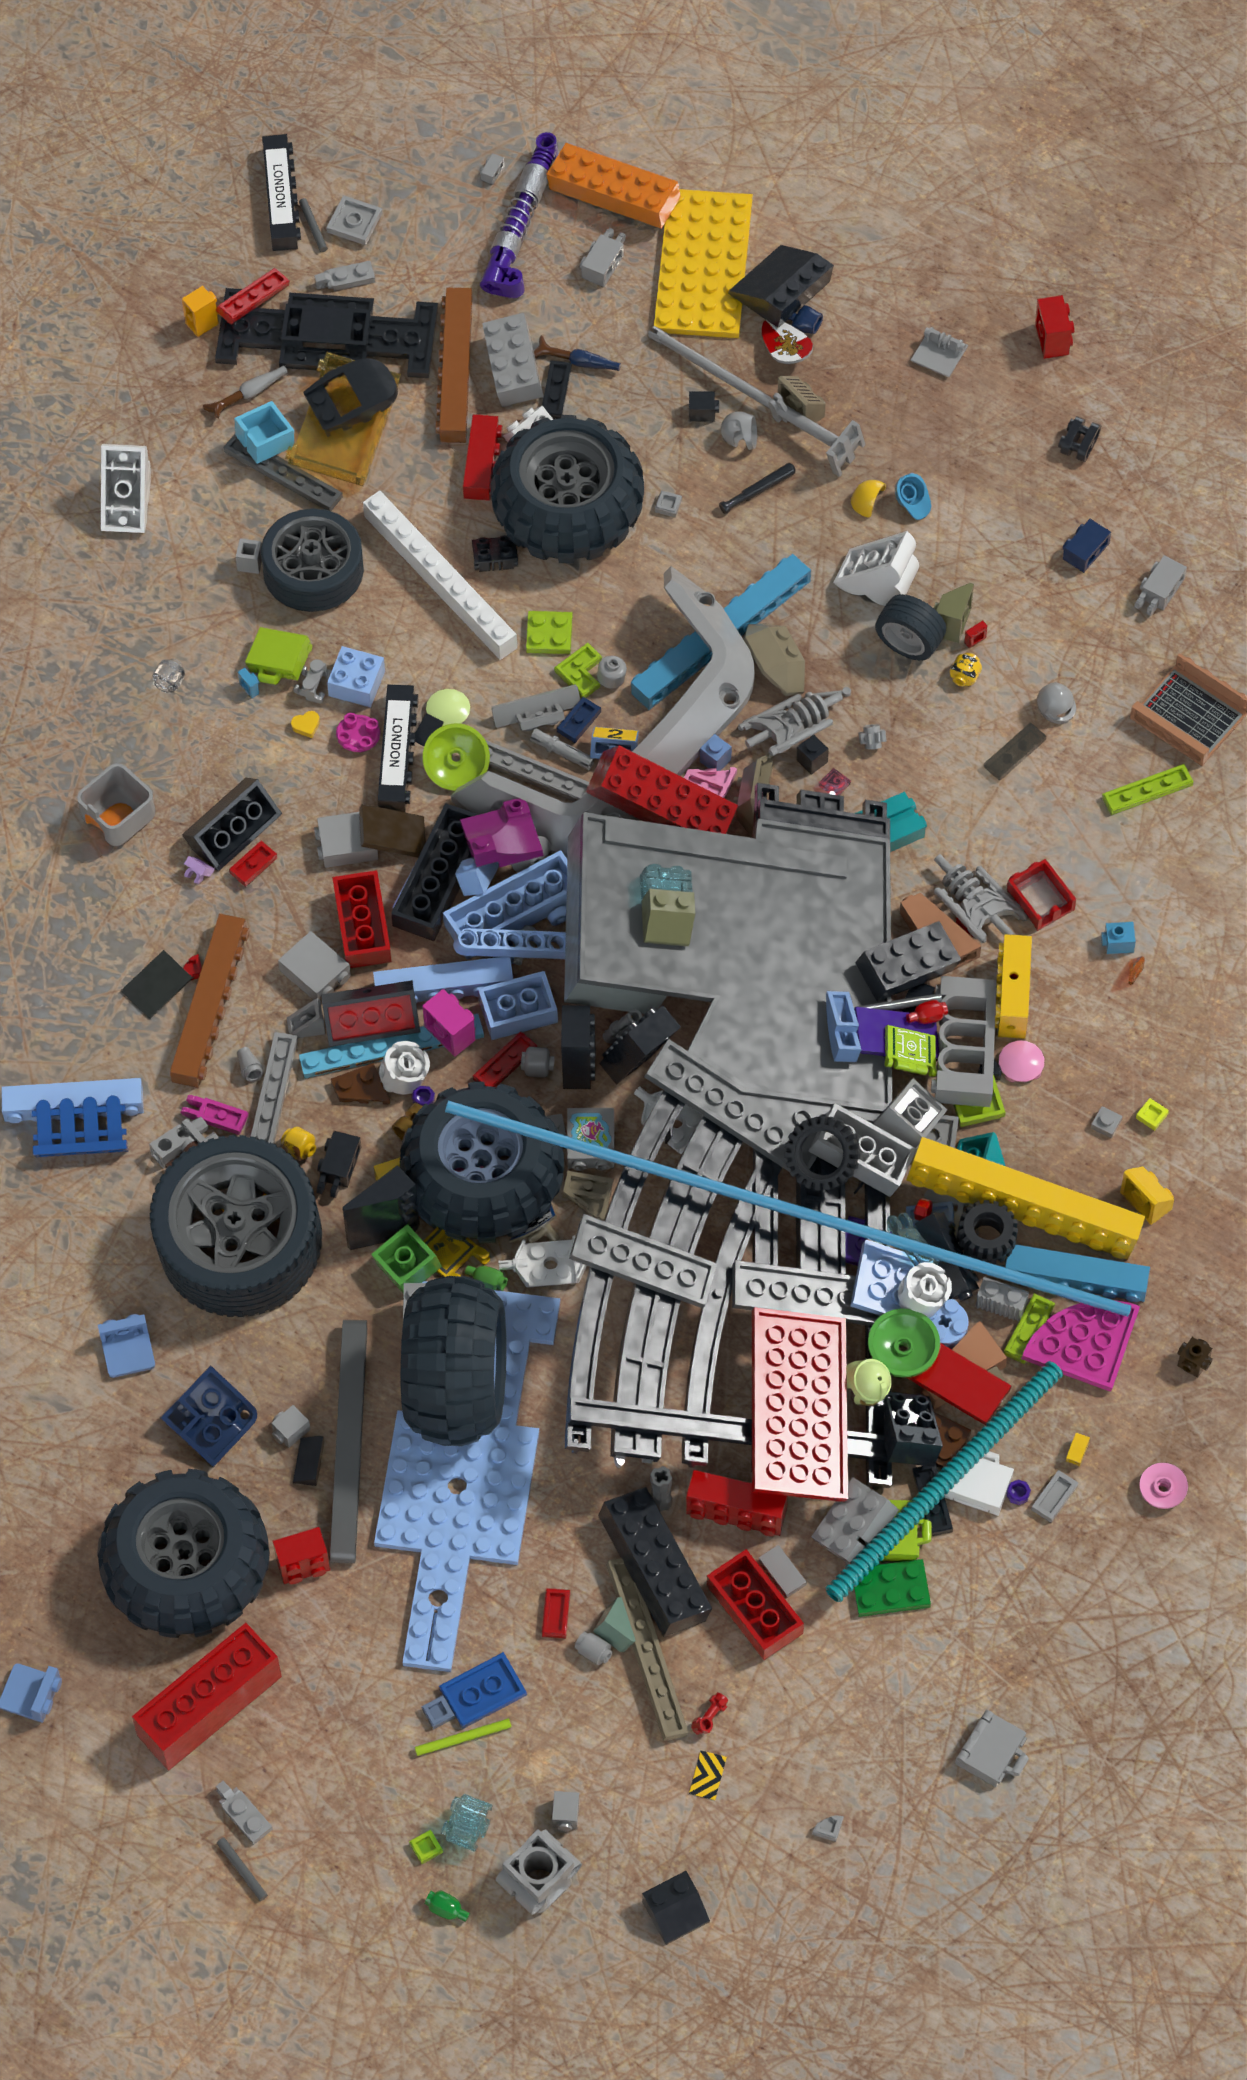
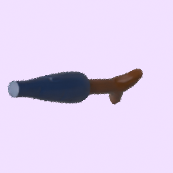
M542 335L539 338V346L534 350L535 358L550 355L567 359L572 365L578 367L611 369L615 371H620L621 363L611 361L586 350L574 349L567 351L550 347Z

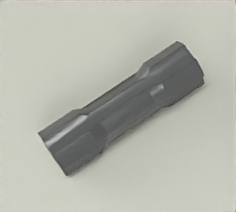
M664 1466L654 1468L650 1474V1482L652 1484L650 1495L660 1512L669 1510L672 1506V1477L670 1469Z

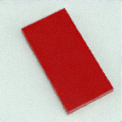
M940 1343L937 1359L928 1370L913 1377H906L985 1426L1012 1387V1385Z

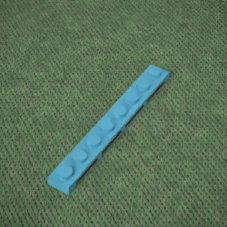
M474 1014L475 1039L484 1038L479 1014ZM422 1026L420 1027L421 1033L334 1046L300 1054L299 1059L304 1079L380 1062L383 1060L387 1050L393 1044L401 1041L414 1042L419 1045L422 1051L444 1046Z

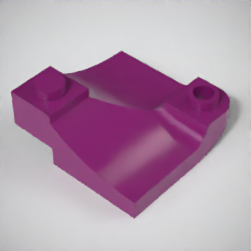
M523 799L505 801L498 810L461 819V826L476 867L498 862L499 867H504L544 856L529 806Z

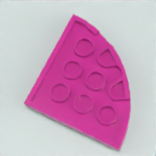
M1118 1301L1131 1305L1128 1317L1083 1303L1061 1310L1050 1317L1033 1334L1021 1359L1041 1367L1045 1366L1047 1361H1051L1060 1367L1063 1375L1111 1392L1140 1306Z

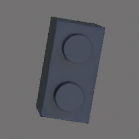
M1090 518L1085 524L1082 523L1078 527L1072 539L1069 538L1064 543L1062 548L1064 550L1063 560L1085 573L1110 544L1111 531Z

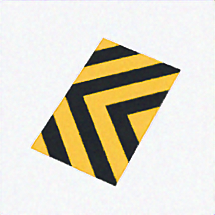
M700 1751L689 1794L716 1800L727 1757Z

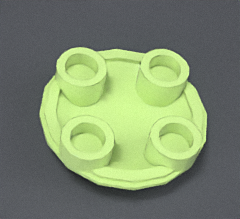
M444 689L431 695L427 701L426 712L443 721L444 724L442 726L453 723L462 724L470 713V703L462 692L455 689Z

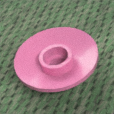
M1169 1463L1151 1465L1143 1472L1139 1486L1143 1498L1150 1505L1157 1508L1168 1509L1179 1505L1186 1497L1188 1491V1482L1185 1474L1178 1467ZM1164 1486L1167 1488V1491L1162 1492L1159 1490V1487Z

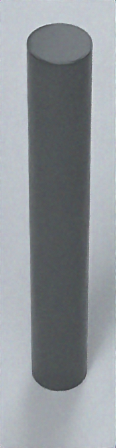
M303 198L299 201L301 209L319 251L325 252L328 249L307 199Z
M225 1837L218 1840L217 1845L259 1901L264 1900L268 1896Z

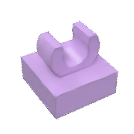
M188 856L184 863L190 867L185 871L184 876L190 878L195 872L196 879L194 883L197 884L203 881L204 876H211L215 868L197 857Z

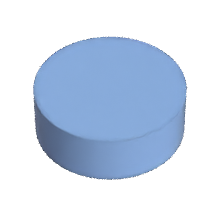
M566 905L556 908L548 915L547 919L553 926L566 921Z

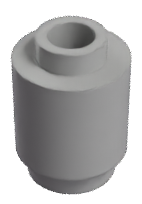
M583 1632L575 1643V1649L578 1650V1653L598 1666L602 1663L606 1664L612 1656L611 1644L593 1633Z

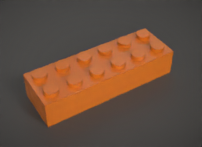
M565 143L546 174L549 190L661 229L681 197L678 181Z

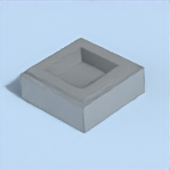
M661 491L655 506V512L676 517L682 496Z

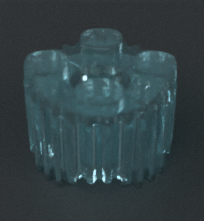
M463 1794L461 1798L455 1796L450 1810L453 1811L450 1820L445 1821L441 1834L446 1836V1841L471 1851H476L478 1845L475 1844L478 1838L485 1837L490 1825L487 1814L488 1810L492 1811L493 1805Z

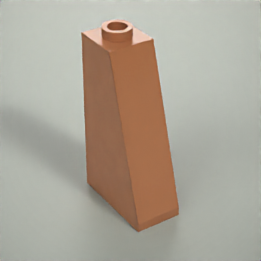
M922 893L914 896L909 895L900 902V914L911 932L940 921L961 958V961L954 970L980 958V944Z
M981 1321L976 1323L952 1349L987 1371L997 1366L999 1371L1006 1368L1007 1357ZM921 1388L920 1394L930 1396L934 1410L947 1403L926 1389Z

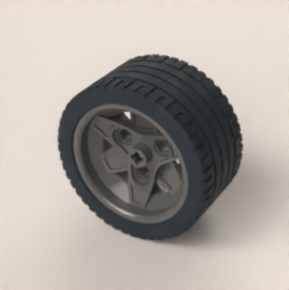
M229 1135V1137L220 1136L217 1139L211 1138L207 1142L203 1141L198 1143L197 1146L190 1147L187 1152L184 1151L180 1154V1157L176 1158L172 1165L166 1168L165 1174L161 1175L160 1182L157 1183L155 1192L152 1195L150 1228L164 1272L175 1290L180 1292L184 1299L187 1298L191 1304H195L198 1308L205 1309L206 1312L212 1314L214 1312L220 1316L244 1317L248 1315L249 1317L255 1316L257 1313L263 1314L267 1310H274L276 1306L280 1307L285 1304L286 1300L292 1299L293 1295L297 1294L302 1286L306 1285L308 1278H311L313 1274V1269H316L317 1260L320 1258L322 1225L309 1178L306 1176L303 1168L300 1167V1164L289 1153H286L281 1147L278 1148L275 1144L268 1143L264 1139L259 1140L257 1137L250 1136L249 1138L246 1135H239V1137L236 1135ZM228 1188L226 1195L221 1192V1190ZM256 1189L264 1192L266 1195L256 1198ZM199 1209L205 1219L192 1224L196 1210ZM218 1209L224 1210V1213L219 1216L213 1214ZM257 1215L265 1216L261 1221L253 1220ZM280 1217L279 1231L275 1238L268 1228L272 1222ZM231 1245L238 1246L235 1251H227V1248ZM215 1247V1260L207 1256L200 1248ZM245 1252L258 1256L253 1260L239 1263Z

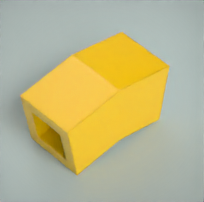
M1079 1433L1075 1434L1066 1457V1462L1077 1466L1081 1465L1090 1437Z

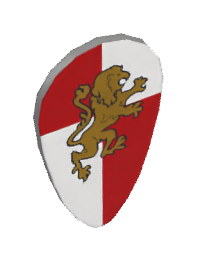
M767 320L763 322L761 331L764 344L769 354L777 362L784 364L798 363L808 358L813 352L811 339L798 329L787 323H783L777 328Z

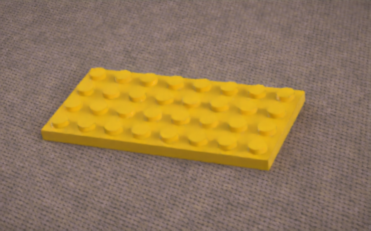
M679 189L681 197L666 220L664 227L654 326L668 334L739 338L742 303L728 294V291L745 277L753 194Z

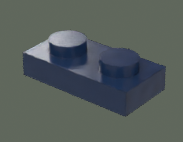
M582 697L566 716L565 720L557 727V733L576 743L599 716L601 707Z

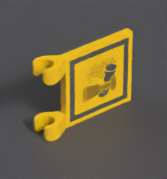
M438 1227L423 1241L437 1256L442 1267L436 1272L442 1277L461 1276L455 1272L472 1255L483 1265L490 1261L489 1252L486 1249L479 1247L469 1238H466L464 1241L450 1238L445 1234V1230Z

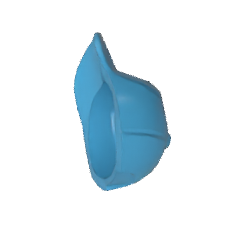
M914 473L899 478L895 485V496L898 503L905 507L914 519L921 520L930 513L932 506L924 480L921 476Z

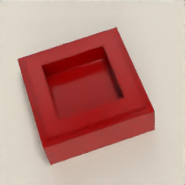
M983 620L965 631L964 643L968 648L973 647L987 637L988 625Z

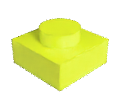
M1149 1098L1136 1114V1119L1155 1131L1167 1117L1169 1110Z

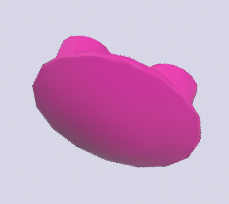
M347 713L336 729L338 743L343 748L352 752L370 750L376 746L380 739L378 721L365 715Z

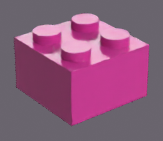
M442 989L422 1005L424 1027L454 1057L475 1041L474 1015L470 1010H464L452 993L448 994Z

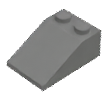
M912 1079L873 1125L916 1148L921 1138L929 1134L947 1109L916 1080Z

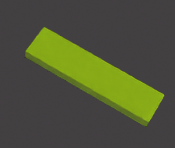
M1185 764L1102 793V799L1110 814L1114 815L1191 787L1194 781Z

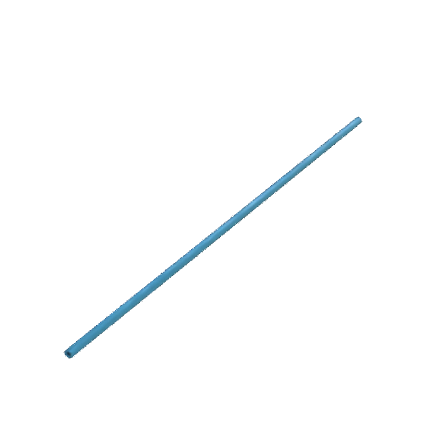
M449 1100L446 1105L445 1112L503 1130L1128 1317L1131 1311V1305Z

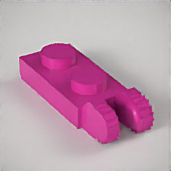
M188 1095L186 1101L190 1105L200 1108L199 1111L182 1107L180 1112L182 1116L192 1120L202 1117L207 1125L237 1135L241 1134L249 1116L247 1111L194 1095Z

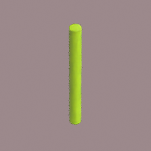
M509 1718L414 1748L416 1755L420 1756L512 1727Z

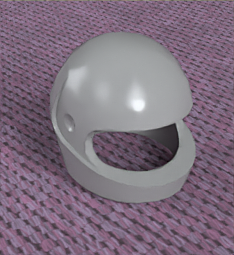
M735 411L727 415L721 424V435L724 441L731 446L737 447L739 441L744 439L749 450L755 449L757 445L755 416L741 411Z
M1054 682L1049 683L1039 691L1037 705L1045 719L1052 723L1063 724L1073 718L1076 712V703L1068 687ZM1071 708V711L1065 717L1057 716L1059 714L1067 712Z

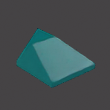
M994 1132L959 1139L958 1150L1006 1166L997 1135Z

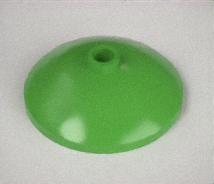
M895 1309L884 1313L874 1322L869 1332L868 1349L871 1358L882 1362L888 1368L890 1375L913 1377L928 1370L937 1359L940 1349V1336L936 1326L926 1315L911 1309ZM905 1346L908 1350L903 1352L899 1350V1347Z

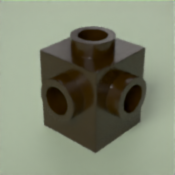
M1191 1337L1188 1343H1182L1177 1352L1180 1355L1177 1366L1198 1378L1203 1370L1207 1371L1213 1361V1358H1211L1213 1348L1206 1341Z

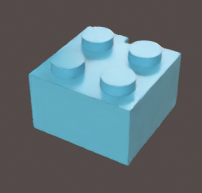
M273 401L234 418L235 435L242 445L247 447L248 453L257 464L294 447V429Z

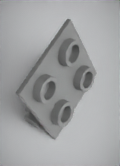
M927 327L924 331L925 337L911 358V361L946 377H950L968 345L963 343L961 339L951 338L950 334L947 336L945 332L940 333L934 330L933 327Z

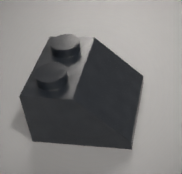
M687 1871L642 1893V1903L666 1945L710 1922L699 1892Z

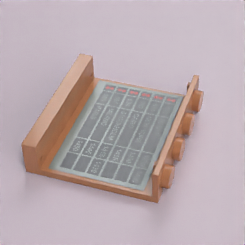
M1179 653L1176 665L1142 703L1136 701L1132 706L1130 719L1203 766L1247 716V695L1239 693L1227 682L1219 680L1209 670L1201 668L1191 658Z

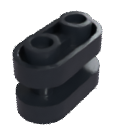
M1076 416L1075 419L1069 421L1067 426L1068 432L1066 436L1062 435L1058 448H1061L1060 453L1070 456L1072 451L1077 452L1076 459L1086 462L1097 442L1102 426L1092 422L1090 427L1084 426L1085 419ZM1081 434L1085 435L1081 444L1077 443Z

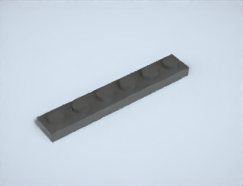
M235 434L223 447L224 452L325 510L332 511L343 498L341 491L277 455L257 464L248 453L247 447L242 445Z

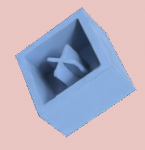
M342 646L327 682L329 696L371 708L385 673L384 657Z

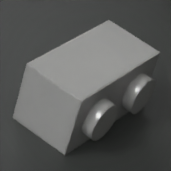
M492 153L490 158H487L486 165L480 171L481 181L492 185L495 183L505 166L504 157Z

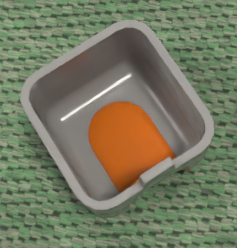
M118 763L112 764L81 789L77 796L81 817L84 822L98 827L104 833L106 842L112 846H120L128 841L154 818L156 812L151 789L126 766Z

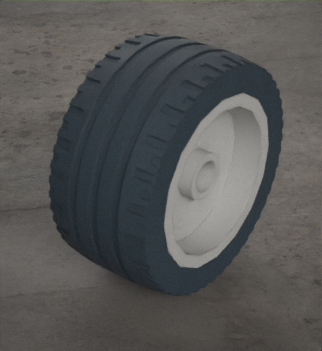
M906 594L893 596L881 611L875 624V630L884 644L894 652L908 659L918 661L927 660L931 657L943 640L947 627L944 619L932 606L921 599Z

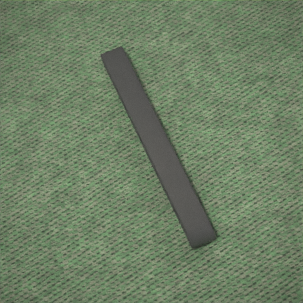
M343 1320L330 1548L331 1563L355 1564L367 1320Z

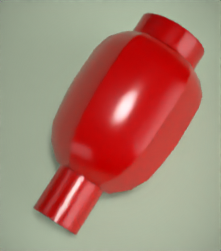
M937 1000L926 1001L919 1004L914 1012L906 1014V1020L908 1023L915 1021L921 1024L935 1023L942 1020L948 1014V1008L945 1002Z

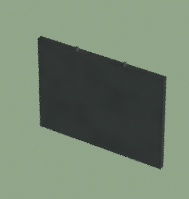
M163 950L137 976L133 977L121 992L151 1019L193 977Z

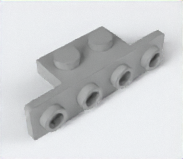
M571 685L491 707L496 728L518 723L522 731H532L538 728V726L546 724L555 725L559 721L565 720L563 710L574 708L580 701L577 685Z

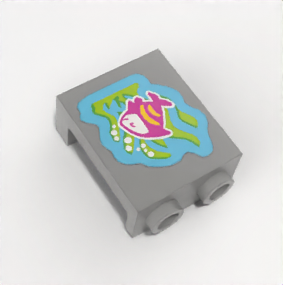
M567 1108V1136L614 1150V1108ZM567 1149L569 1169L582 1171L586 1168H596L597 1170L604 1171L614 1168L613 1162Z

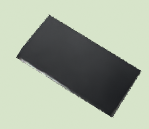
M324 1436L303 1437L300 1439L293 1483L317 1486L324 1448Z

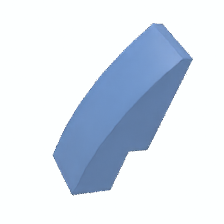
M827 991V1024L834 1061L857 1062L861 1052V1046L856 1033L859 1024L850 993Z

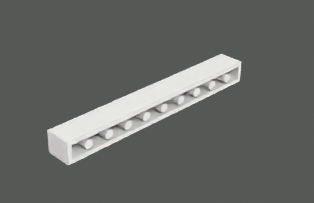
M378 491L363 502L364 517L499 660L517 649V634L381 491Z

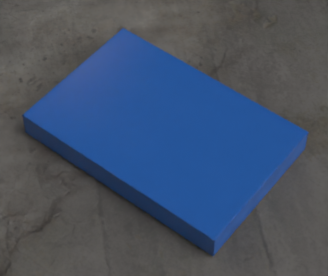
M504 1652L439 1685L442 1695L462 1729L527 1696L524 1686Z

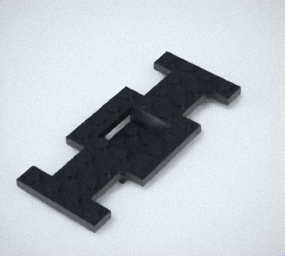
M226 288L224 301L242 289ZM289 292L288 304H286L285 310L255 308L232 324L221 316L215 363L237 365L240 347L281 350L279 368L285 366L288 369L331 371L347 363L371 356L409 359L408 377L429 378L438 303L417 301L414 319L373 316L374 298ZM303 342L345 345V350L303 347Z

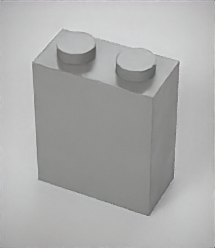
M359 812L317 818L318 827H314L316 841H321V846L317 847L319 860H324L325 868L378 860L377 850L361 847Z
M312 931L278 960L280 972L313 1000L318 998L320 1002L322 1001L321 994L333 993L339 985L345 984L351 975L350 964Z

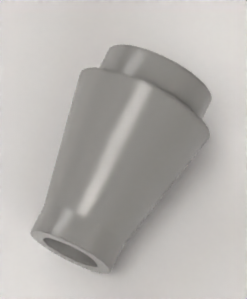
M248 1047L239 1049L237 1056L242 1077L249 1082L260 1079L263 1075L262 1064Z

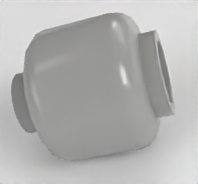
M617 656L604 657L598 666V682L605 688L610 689L621 686L626 676V663Z
M528 1047L526 1052H522L521 1070H524L525 1075L528 1077L545 1078L548 1076L549 1070H554V1057L550 1056L548 1048Z

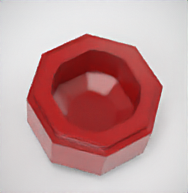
M925 1198L918 1200L914 1209L915 1220L920 1221L932 1213L933 1202Z

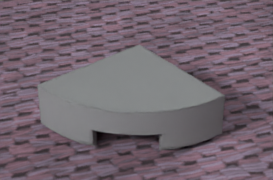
M834 1815L817 1823L812 1835L836 1842L844 1817Z

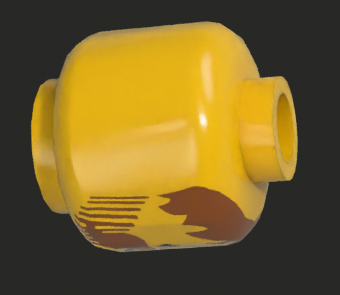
M296 1126L287 1129L283 1133L281 1138L282 1149L296 1160H305L315 1153V1137L310 1132Z

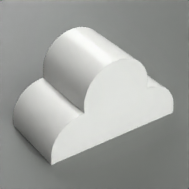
M101 445V531L145 533L151 483L150 461H148L147 446Z
M908 531L849 549L833 583L845 592L854 595H866L877 604L885 606L893 596L907 594L919 569V562L913 555L916 548L915 539Z

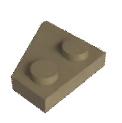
M568 1171L563 1196L593 1217L604 1221L614 1179Z

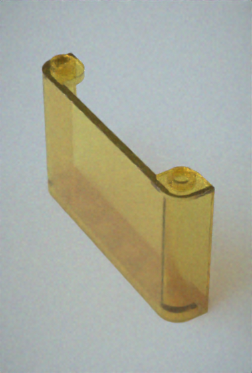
M326 352L324 360L320 359L318 363L319 379L328 371L355 360ZM390 371L397 387H399L401 374ZM345 375L335 378L325 387L341 417L362 406ZM309 405L297 442L294 443L293 447H288L285 459L289 460L288 464L364 487L392 405L385 411H379L371 417L372 420L366 423L360 422L352 425V428L343 431L342 428L331 431V436L329 437L326 436Z

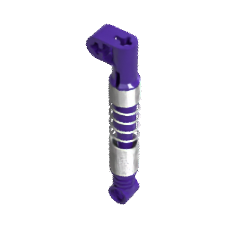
M550 132L541 133L536 138V148L531 161L525 165L514 191L515 198L510 200L513 207L507 208L508 216L503 217L505 223L500 226L501 232L497 233L490 250L491 257L480 282V287L487 293L508 298H518L525 291L522 272L516 268H511L510 265L515 262L524 241L523 236L527 234V227L531 224L530 219L534 216V210L538 207V203L547 185L546 174L552 162L559 154L556 136ZM513 200H518L516 206L512 204Z

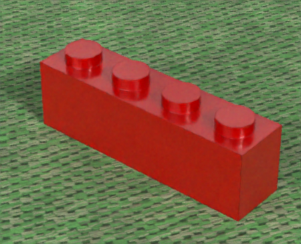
M472 415L463 482L464 499L490 501V483L493 476V467L496 462L495 456L500 454V443H497L498 438H502L503 425H499V416Z

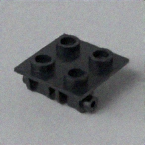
M507 535L496 538L481 537L472 540L475 570H479V572L490 571V563H492V571H495V562H498L499 571L501 570V562H503V570L518 567L517 546Z

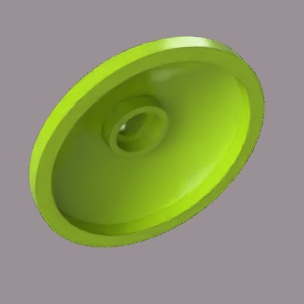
M453 723L438 728L429 736L423 749L422 758L425 771L435 784L444 789L456 791L460 786L487 772L490 752L486 740L476 729L465 724ZM453 753L460 755L459 761L455 762L452 760Z

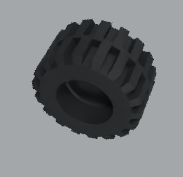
M984 1200L983 1204H980L978 1201L974 1203L973 1207L968 1206L966 1208V1212H963L957 1232V1241L961 1250H964L965 1256L996 1265L997 1260L1001 1263L1005 1261L1006 1256L1009 1257L1012 1254V1249L1015 1248L1018 1223L1017 1219H1014L1013 1212H1007V1206L1003 1205L1001 1207L998 1206L999 1202L997 1201L991 1204L989 1200ZM981 1226H990L995 1228L1000 1233V1236L993 1240H986L980 1238L974 1230Z

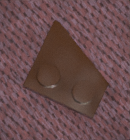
M374 1063L331 1078V1084L339 1102L351 1103L356 1101L369 1104V1101L383 1102V1105L390 1104L389 1096L383 1087Z

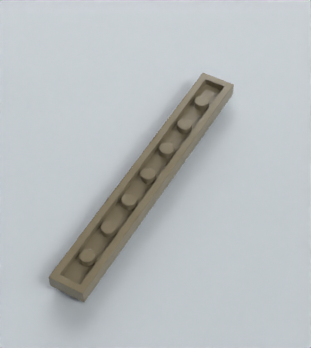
M623 1559L608 1560L606 1566L616 1597H622L636 1641L632 1646L663 1741L686 1737L689 1732L649 1610L626 1569Z

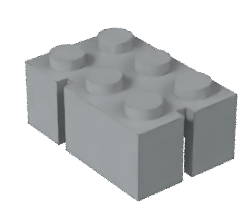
M852 1477L848 1483V1499L845 1502L836 1501L811 1537L823 1548L851 1564V1560L856 1559V1555L858 1553L861 1554V1550L865 1548L857 1541L859 1537L867 1544L871 1543V1540L876 1538V1535L881 1533V1530L886 1528V1525L891 1522L899 1509L888 1499Z

